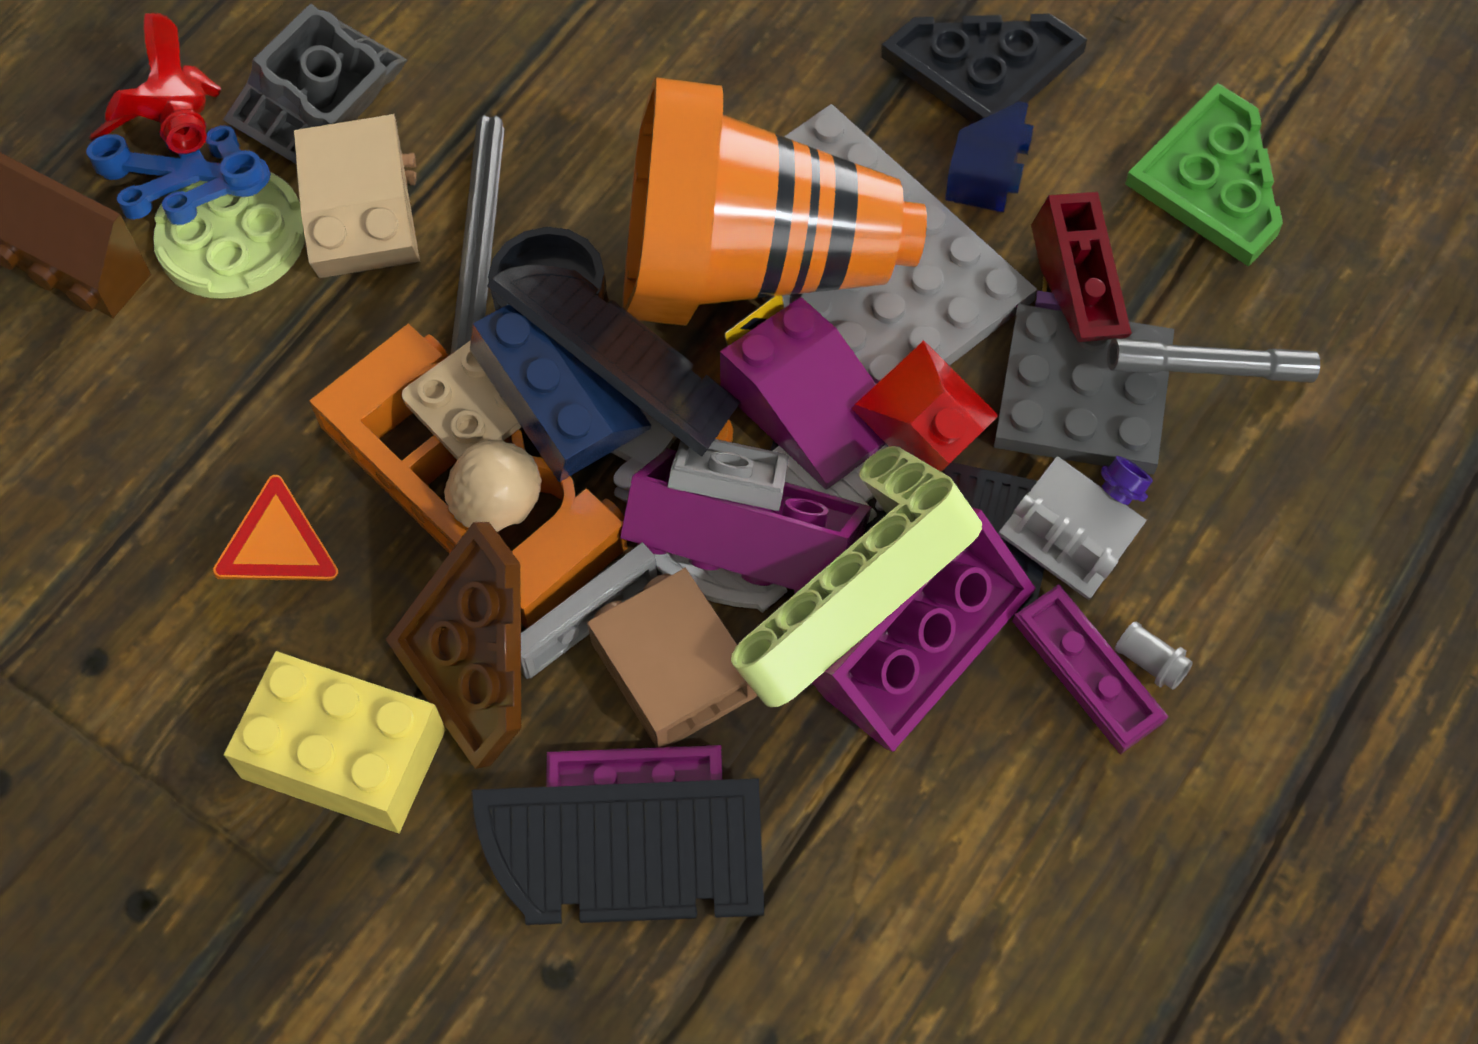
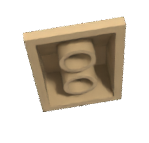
M391 114L294 130L301 217L309 264L318 277L325 278L420 262L395 115Z

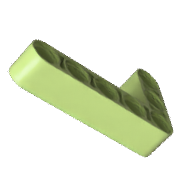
M896 446L881 449L864 462L859 476L887 515L749 633L732 653L731 662L765 705L778 707L795 698L979 536L982 530V522L949 476Z

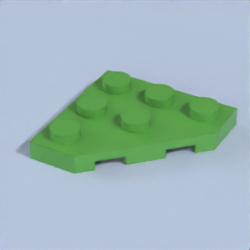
M1219 83L1127 175L1125 185L1248 267L1279 235L1283 225L1280 207L1276 206L1272 191L1274 179L1267 148L1263 149L1260 136L1262 124L1259 110Z

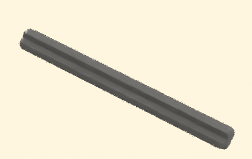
M482 116L476 123L451 354L471 340L473 323L484 318L486 313L488 274L491 264L504 139L503 121L497 116L491 118Z

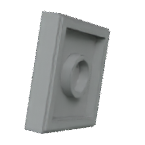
M715 439L701 457L684 442L680 441L667 488L779 511L789 456H786L784 453Z

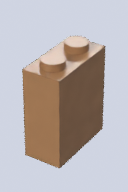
M686 567L673 575L666 573L655 577L645 585L642 592L624 602L617 600L606 604L597 611L593 619L587 622L592 646L656 748L674 745L757 697V694L731 662L732 653L737 646L736 642Z

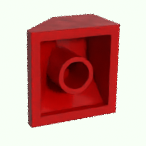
M924 340L851 408L889 447H900L940 472L999 416Z

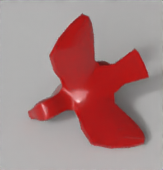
M154 12L145 13L144 36L151 70L148 80L137 88L118 90L108 103L105 112L106 122L97 128L89 138L93 141L98 137L111 134L126 122L140 116L161 123L160 135L172 151L179 154L195 152L205 144L207 139L205 131L206 122L200 115L206 103L205 94L218 97L221 87L210 80L197 67L191 65H183L181 67L178 28L168 16Z

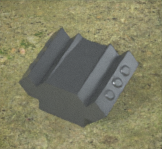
M310 3L253 59L252 70L247 84L223 120L297 164L294 130L356 120L373 103L384 85L395 80L408 60L342 23L331 13L318 10Z

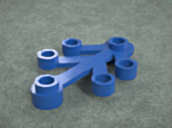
M217 126L207 132L206 142L210 153L216 158H223L221 163L206 162L200 150L188 154L178 153L180 158L132 153L125 139L116 134L98 137L87 147V155L95 172L108 180L120 179L129 172L162 176L140 186L127 187L118 194L117 201L124 216L129 219H139L148 215L153 208L151 201L169 194L162 202L167 219L171 224L184 225L195 219L198 213L196 207L226 194L241 197L253 196L267 185L271 176L267 163L260 159L255 152L240 150L236 134L230 126ZM165 142L168 150L174 152L168 147L167 143ZM198 181H207V183L187 192H175Z

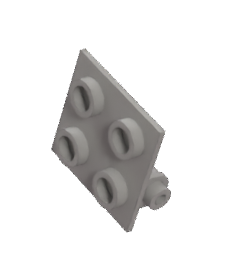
M1057 456L1028 495L1026 494L998 535L1083 597L1090 600L1147 520L1127 505L1112 498L1103 488Z

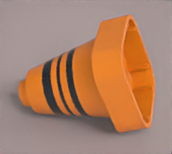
M655 77L641 118L637 141L622 308L639 321L686 326L697 307L701 304L885 285L890 280L895 265L916 267L919 264L926 238V207L922 203L903 201L902 184L895 177L723 115V88L720 85Z

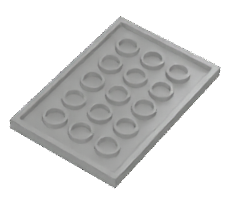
M832 104L784 136L895 177L901 181L903 201L922 203L926 207V238L920 262L916 267L895 265L891 278L885 285L782 296L784 308L799 297H802L836 327L876 384L923 340L948 365H951L1014 317L1018 304L1030 305L1035 301L1037 289ZM766 297L761 299L766 303L773 297Z

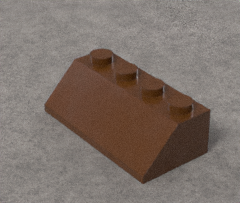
M0 153V265L9 270L17 267L25 271L36 284L46 290L51 291L55 287L63 291L72 302L85 311L91 312L95 308L114 318L151 275L121 214Z

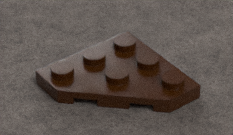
M473 522L385 640L428 702L435 704L442 722L473 767L478 769L491 766L521 730L520 562L491 523Z

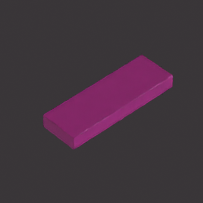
M1057 585L1015 614L1012 622L1120 755L1165 723L1169 716L1060 585Z
M721 745L547 752L546 787L722 780Z

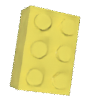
M275 651L224 756L241 779L400 833L446 729L435 704Z

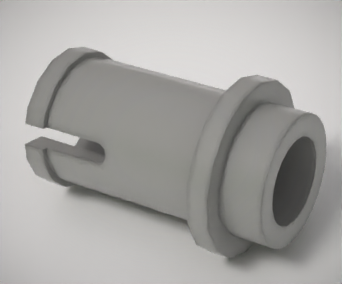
M1137 621L1133 622L1120 637L1115 651L1123 654L1156 677L1154 683L1158 687L1166 685L1172 690L1175 689L1185 678L1193 664L1190 659L1185 657L1187 651L1182 647L1177 650L1173 649L1141 627L1140 623Z

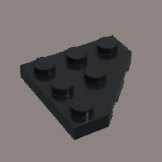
M1030 14L1029 21H1002V15L962 16V22L934 23V17H914L882 44L881 58L991 136L1085 52L1087 38L1051 14Z

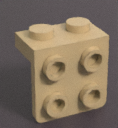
M471 340L413 381L402 391L405 405L456 459L467 448L479 442L487 440L504 441L521 428V425L470 351Z

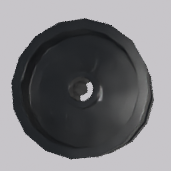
M542 227L524 231L505 242L492 259L488 274L489 282L502 271L525 265H545L569 270L575 269L599 288V291L596 293L597 296L603 299L606 304L609 302L600 253L587 238L569 229ZM491 290L496 311L508 305L505 300Z

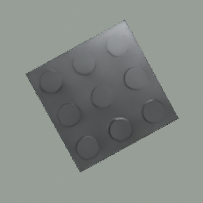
M1018 304L994 448L1052 458L1058 456L1064 460L1108 467L1116 456H1121L1139 466L1147 474L1154 475L1159 460L1169 371H1161L1159 373L1111 371L1107 364V351L1111 340L1078 342L1062 311ZM1129 322L1132 334L1129 338H1122L1159 341L1163 344L1173 345L1174 329Z

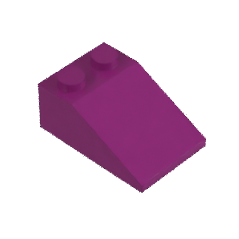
M799 297L720 351V386L740 401L738 407L825 490L844 478L886 445L851 409L876 383L837 328L802 297Z

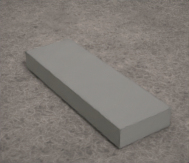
M643 542L521 633V673L526 679L529 677L531 679L589 635L587 622L594 618L599 609L610 602L617 600L624 602L643 591L648 582L658 576L655 555Z

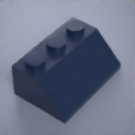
M510 304L473 323L470 351L559 482L651 429V423L636 404Z

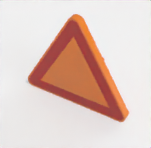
M279 475L269 477L213 568V575L217 579L332 581L338 574V568L284 480Z

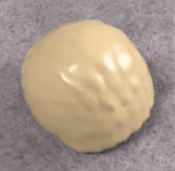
M502 440L482 441L467 448L451 468L444 490L445 501L454 518L465 527L469 528L473 522H490L496 532L509 525L519 524L525 520L538 501L542 479L533 457L523 448Z

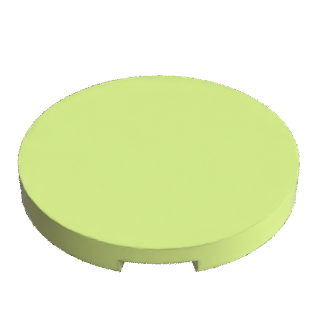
M270 172L269 182L257 194L249 197L226 194L196 207L198 213L195 219L184 225L171 224L161 203L154 217L156 221L154 252L164 272L175 284L184 290L208 298L241 297L271 285L293 266L305 242L300 202L293 189L279 176ZM198 181L175 192H187L207 183V181Z

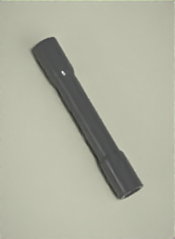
M1113 338L1109 343L1107 351V364L1111 371L1141 373L1169 371L1252 376L1274 381L1307 383L1315 382L1320 372V357L1318 353L1306 350L1271 348L1264 351L1170 345L1159 341Z

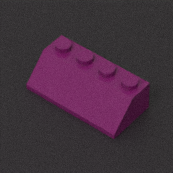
M666 448L632 476L620 538L635 542L637 546L643 542L656 555L672 553L689 558V563L700 569H726L741 574V578L748 583L759 586L776 584L793 589L796 594L863 536L872 506L788 482L784 483L779 511L667 488L677 451Z
M972 508L982 522V530L979 536L812 682L829 703L891 752L895 751L1036 590L980 509Z

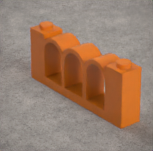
M408 323L309 401L320 427L450 554L469 528L454 518V515L449 511V506L428 485L455 464L457 459L434 435L402 461L380 440L413 413L403 401L402 391L404 388L448 357L445 349L432 335L428 334L423 337ZM520 429L504 440V442L515 444L526 451ZM535 456L532 457L538 466L542 479L540 492L553 494L563 502L552 518L511 551L520 562L521 624L526 629L581 589L628 548L627 540L620 538L624 515L609 499L600 501L587 488L576 496L574 483L570 476L559 482L544 459Z

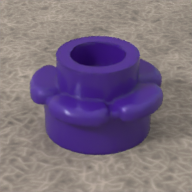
M1116 456L1109 467H1102L1101 475L1106 480L1102 488L1112 498L1125 505H1129L1132 500L1144 502L1148 498L1145 492L1153 480L1139 466L1126 458Z

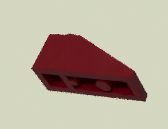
M1098 192L1048 195L1033 220L1031 228L1041 271L1078 342L1129 338L1132 332Z

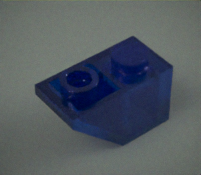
M1019 101L959 131L949 168L945 201L1004 212L1008 194H1018L1025 164L1016 163L1018 153L1028 155L1034 125L1025 124L1029 103Z

